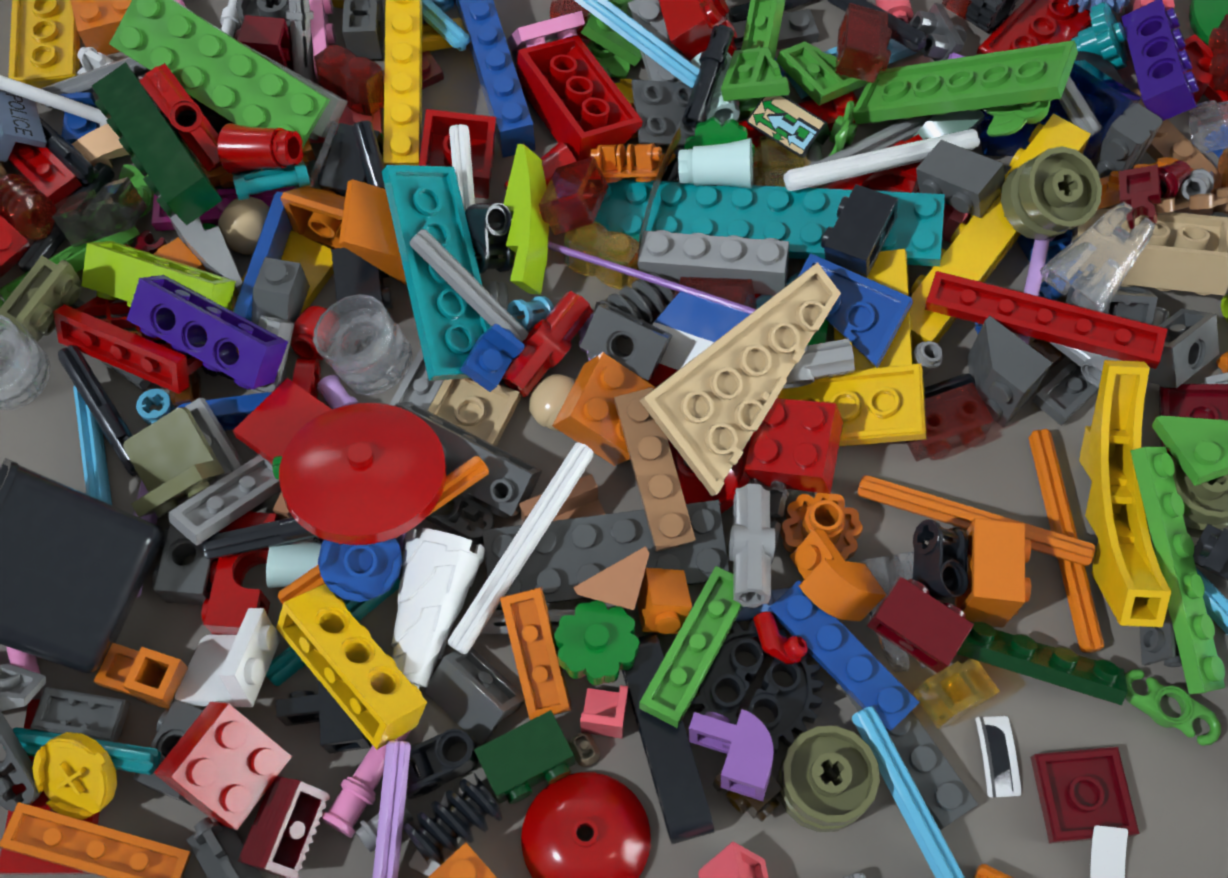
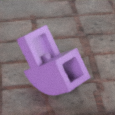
M741 709L737 725L731 724L727 717L715 712H706L705 715L694 712L689 726V742L727 754L721 773V788L763 801L771 776L774 754L773 742L766 726L755 715Z

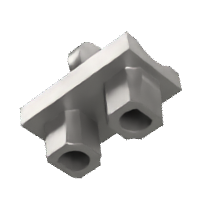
M934 3L929 12L917 11L909 23L928 36L926 47L924 49L921 48L924 57L933 58L934 61L947 60L953 52L959 53L962 51L967 33L962 26L953 25L943 4Z

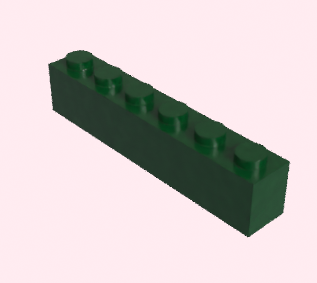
M125 62L92 85V88L99 97L95 104L107 118L106 121L118 135L121 145L132 157L131 161L145 177L143 178L145 183L157 197L160 196L156 200L170 218L176 214L187 226L223 199L172 124L141 85L138 76Z

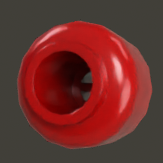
M320 306L307 307L294 322L291 346L294 352L303 359L325 360L344 338L345 330L338 314L329 308Z

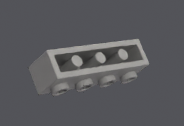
M666 230L643 231L637 263L641 272L647 274L653 272L663 279L693 289L774 296L787 286L789 241H780L775 238L750 239L737 235L723 237L709 236L703 233L682 234L671 233Z

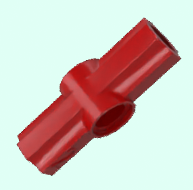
M165 63L147 72L139 82L172 124L175 131L179 133L208 173L220 167L222 164L217 149L219 134L204 116L200 107L192 100ZM185 110H190L197 114V119L192 126L183 127L177 123L178 115Z
M571 290L566 292L546 319L540 320L528 333L527 338L522 342L525 345L523 351L512 360L502 377L504 384L520 392L522 397L528 396L547 370L557 365L572 346L570 341L594 312L590 303L581 295H577Z

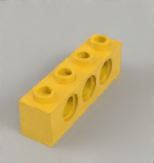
M326 584L283 603L276 629L376 750L385 746L388 741L395 740L417 727L427 704L421 691L417 686L409 682L397 668L393 658L384 653L372 639L368 629L359 624L347 610L343 600L335 596Z

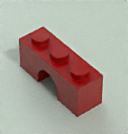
M247 512L220 530L219 533L278 521L280 519L274 513ZM269 547L221 557L213 562L210 571V581L212 583L210 598L205 599L201 611L203 625L213 635H237L248 608H264L268 615L270 606L268 598L261 589L244 588L243 580L251 568L259 564H267Z

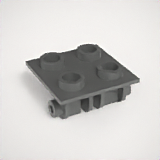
M632 79L635 111L643 120L642 127L638 130L639 144L654 143L656 147L670 145L680 127L681 140L677 146H685L686 139L695 136V128L687 126L682 122V117L693 88L688 87L682 82Z

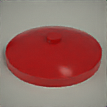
M350 404L319 415L295 434L287 445L280 462V488L290 514L310 533L339 544H375L396 538L408 532L432 512L441 498L446 482L445 455L442 444L434 430L417 415L388 404Z

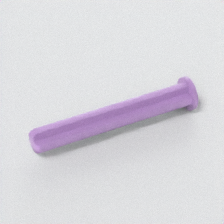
M391 740L386 744L373 878H398L411 749L410 743L406 741Z

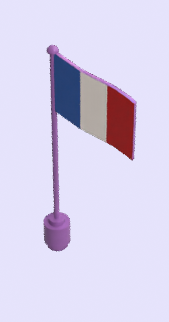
M548 241V249L679 292L653 323V326L673 335L655 375L649 380L643 378L655 387L663 383L756 310Z

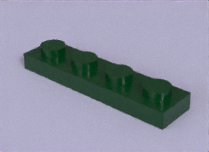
M971 622L974 626L956 653L1121 706L1128 693L1124 669L1119 668L1110 661L1093 660L1077 655L1065 647L1055 648L1035 642L1026 635H1012L999 631L984 622Z

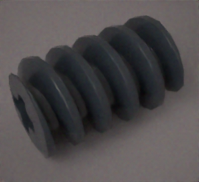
M474 774L476 785L466 779L460 781L462 796H459L452 790L446 792L448 807L437 801L431 803L434 814L433 818L423 812H419L417 814L420 827L418 830L408 823L403 825L404 831L427 863L428 860L432 859L439 865H442L445 862L443 849L447 848L453 853L459 849L457 842L459 836L472 843L474 841L471 830L473 825L484 832L489 830L485 818L486 815L489 814L498 821L503 819L498 804L476 774Z

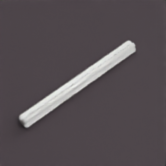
M964 130L791 169L784 174L783 179L788 191L800 190L922 162L940 140L967 150H974L979 146L980 139L976 130Z
M575 443L451 634L448 644L453 649L462 654H467L500 604V597L505 596L593 459L594 451L585 444Z

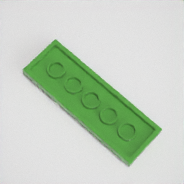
M132 0L109 45L149 70L165 63L190 96L234 124L297 131L303 141L302 149L330 101L326 96L175 0Z
M1075 40L872 71L854 108V120L856 124L880 123L887 120H907L926 115H944L950 112L977 111L982 108L1011 107L1022 103L1049 102L1054 99H1061L1078 54Z

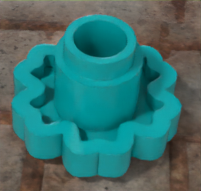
M1105 1L1091 7L1090 18L1092 26L1079 31L1078 36L1072 38L1071 41L1075 40L1077 51H1086L1100 55L1104 60H1108L1116 70L1127 67L1129 59L1124 43L1127 39L1121 22H1117L1109 4Z

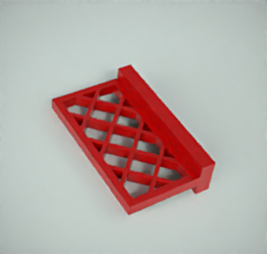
M96 296L77 309L63 305L53 311L59 343L66 346L75 345L84 354L180 394L189 387L188 376L203 365V361L194 356L187 359L186 355L171 348L172 344L168 342L166 344L153 342L162 339L145 335L141 332V328L128 321L127 317L111 318V315L129 313L130 307L127 306V302L112 303L115 300ZM102 315H106V316H107V318H104V319H98V318H96V317H93V316H102ZM136 327V331H127L123 329Z

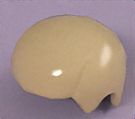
M253 197L240 201L237 198L231 201L220 215L218 222L219 229L227 246L231 250L243 255H253L270 207L262 200Z
M561 374L551 375L543 378L531 391L529 410L538 424L560 432L552 425L576 381L574 378Z

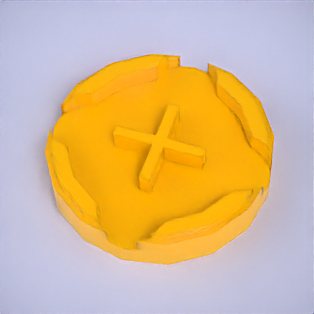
M66 732L50 739L35 755L32 766L34 784L39 793L44 790L46 796L50 799L46 803L53 811L83 820L100 812L114 798L117 788L116 768L108 752L96 740L82 733Z

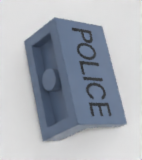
M0 90V161L7 162L15 142L44 148L47 142L35 101Z

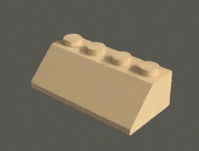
M1109 206L1097 210L1091 219L1072 231L1069 253V279H1078L1086 283L1097 281L1115 283L1123 287L1142 286L1155 288L1160 291L1178 290L1194 292L1198 295L1215 294L1225 296L1228 288V217L1178 212L1156 213V225L1151 226L1149 217L1141 215L1135 219V229H1129L1125 216L1126 209L1118 206Z

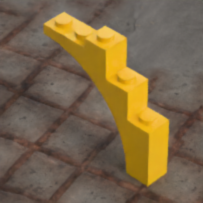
M1104 360L1092 425L1085 427L1079 462L1092 481L1085 517L1098 537L1091 574L1119 625L1163 627L1171 589L1160 570L1152 547L1144 505L1130 452L1131 450L1141 448L1144 399L1150 367L1145 362Z

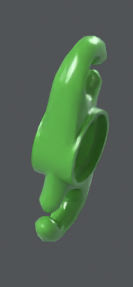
M1134 669L1125 673L1128 690L1125 697L1126 701L1150 716L1158 725L1165 728L1175 727L1181 730L1187 737L1192 738L1196 734L1193 729V721L1199 718L1207 722L1210 731L1206 735L1198 736L1197 743L1205 746L1212 745L1218 740L1221 734V724L1216 714L1191 698L1186 691L1176 686H1164L1155 678L1148 677L1146 679L1148 693L1143 696L1138 695L1132 689L1131 684L1134 680L1144 678V672L1141 669ZM1163 696L1172 697L1179 703L1181 713L1178 718L1169 717L1162 711L1160 700Z

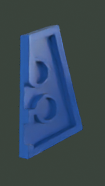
M810 253L798 277L810 267L819 263L841 293L825 319L846 339L849 338L850 343L878 368L913 304L912 298Z

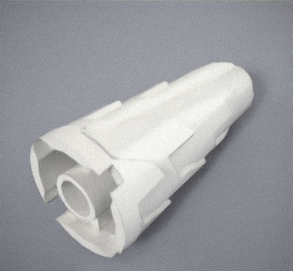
M413 528L406 532L403 541L404 550L401 565L403 570L398 590V612L391 646L394 647L392 658L397 668L411 684L418 688H427L437 661L442 658L454 621L463 608L469 587H472L479 566L484 560L485 548L479 544L476 547L475 553L470 551L472 540L423 528L420 538H416L417 530Z

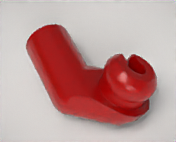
M762 612L753 618L762 649L765 653L786 664L799 663L801 657L807 654L808 647L802 637L791 636L788 639L779 634L772 612Z

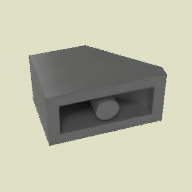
M269 257L264 258L253 287V323L259 325L260 316L275 317L292 323L296 321L300 316L310 288L301 263Z

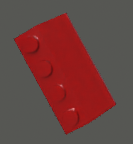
M578 35L518 50L516 72L524 95L557 142H563L569 148L581 169L597 164L591 161L592 149H597L598 145L618 146L619 144H625L642 127L643 120Z

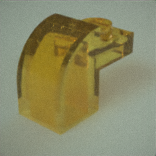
M969 659L962 664L958 661L931 676L913 692V695L920 702V705L936 728L941 730L993 698L1000 690L979 661Z

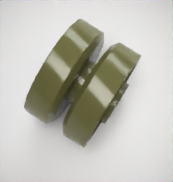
M1061 146L1047 149L1010 172L1002 185L1001 204L1004 215L1014 230L1026 238L1041 241L1061 235L1067 230L1083 225L1091 219L1101 203L1102 185L1098 171L1086 156L1075 149Z
M1171 454L1170 456L1175 467L1173 478L1176 490L1184 503L1183 518L1187 533L1191 537L1200 538L1207 524L1223 530L1228 526V474L1194 486Z
M817 726L800 734L788 748L777 775V782L783 788L779 798L786 813L799 825L816 832H837L852 825L875 800L880 784L878 762L870 746L856 733L839 726ZM821 775H827L832 781L825 784L820 777Z

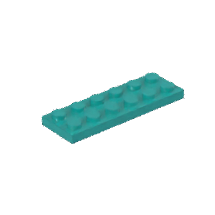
M386 165L382 170V177L428 380L470 378L461 372L460 368L478 338L491 326L410 246L411 239L420 230H427L482 285L455 169L448 166Z

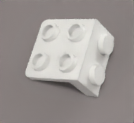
M248 608L237 635L210 634L200 640L188 665V670L175 693L176 700L191 706H207L210 702L229 703L233 707H253L280 642L277 630L272 625L264 608Z

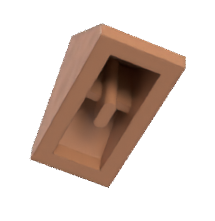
M646 546L573 587L576 594L634 610L650 553Z

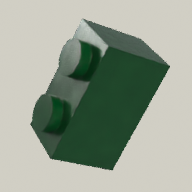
M551 710L474 749L500 804L507 800L509 804H514L527 798L533 793L531 787L547 780L548 784L555 783L571 773L569 767L575 765L574 754Z

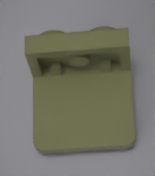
M42 255L1 306L0 319L38 342L43 335H50L56 328L53 311L63 305L70 307L78 300L82 292V288H80L82 281L72 265L67 261L61 260L58 264H55Z
M185 407L176 408L127 439L123 445L127 456L149 492L131 503L139 518L153 513L156 514L157 518L169 514V511L179 506L178 501L186 496L190 499L209 487V482L225 473L191 412Z

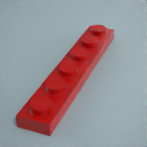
M939 271L935 272L924 309L982 325L991 316L1013 333L1122 361L1145 362L1153 369H1156L1160 363L1168 331L1166 328Z

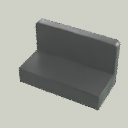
M471 647L467 654H462L455 650L444 656L431 677L428 687L425 688V693L479 745L488 742L499 723L519 710L525 701L524 695L473 647Z

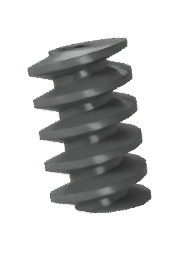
M652 272V273H648V274H650V275H653V276H656V277L661 278L660 276H658L657 274H655V273H653V272ZM639 279L633 282L632 288L629 286L621 288L619 295L616 293L609 295L607 302L604 300L598 301L595 305V311L598 305L607 303L652 325L654 323L652 312L660 316L665 310L664 305L668 306L674 299V296L669 288ZM621 334L624 339L629 338V336Z

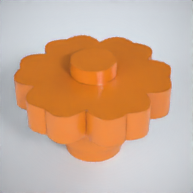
M817 493L813 498L808 494H801L787 506V520L782 523L780 534L784 539V548L789 552H794L814 529L824 530L843 559L847 561V559L854 556L858 548L856 540L861 535L863 526L859 520L858 511L851 507H845L843 496L832 493Z

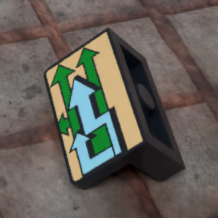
M785 96L763 97L747 119L750 127L799 158L805 157L815 141L823 145L831 135L827 122Z

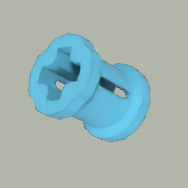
M537 296L529 302H525L522 299L513 300L509 303L507 311L528 331L540 320L546 319L554 309V306L549 298ZM544 309V312L536 313L537 310ZM525 315V318L517 319V316Z

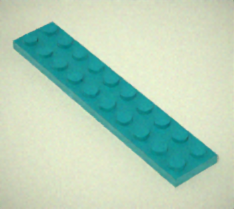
M588 178L578 234L579 245L581 247L638 250L642 225L655 181L637 182L635 180L622 179L618 182L605 183L602 182L601 178ZM661 181L652 203L646 231L666 230L671 233H703L709 236L723 237L737 235L750 239L775 238L780 241H789V258L808 259L811 253L825 259L824 248L821 247L823 235L829 226L834 227L838 219L837 210L844 196H850L852 190L804 188L788 191L786 187L752 185V189L734 186H694V183ZM878 191L898 198L897 219L881 251L905 249L907 265L940 266L945 194Z

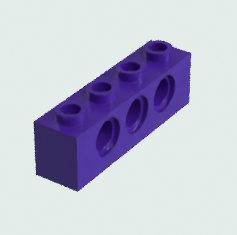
M1156 0L1121 16L1142 101L1146 109L1164 121L1197 107L1193 93L1199 91V87L1193 72H1187L1193 67L1186 49L1181 51V49L1186 47V43L1180 28H1178L1180 23L1174 8L1167 10L1163 0Z
M165 275L139 278L127 317L128 321L141 327L140 330L145 335L161 338L172 344L171 348L185 355L194 356L203 361L202 364L207 369L227 374L234 378V382L238 386L246 389H256L275 382L288 341Z

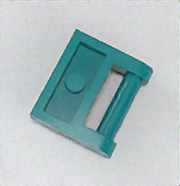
M303 159L298 165H288L286 168H268L233 174V182L239 201L250 199L249 195L269 190L291 187L298 184L300 188L311 185Z

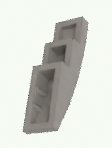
M176 214L172 216L170 220L178 236L201 261L206 271L236 281L233 296L238 298L243 281L219 226L205 231L199 217L186 226Z

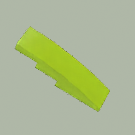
M517 144L503 203L508 207L512 216L506 246L516 253L510 281L528 294H541L547 262L549 236L547 186L542 159L525 144Z

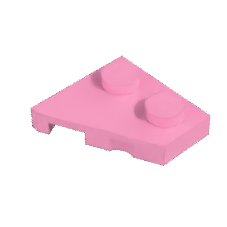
M582 11L517 28L507 39L511 52L525 47L544 44L547 40L556 37L560 40L576 36L577 30L585 25Z

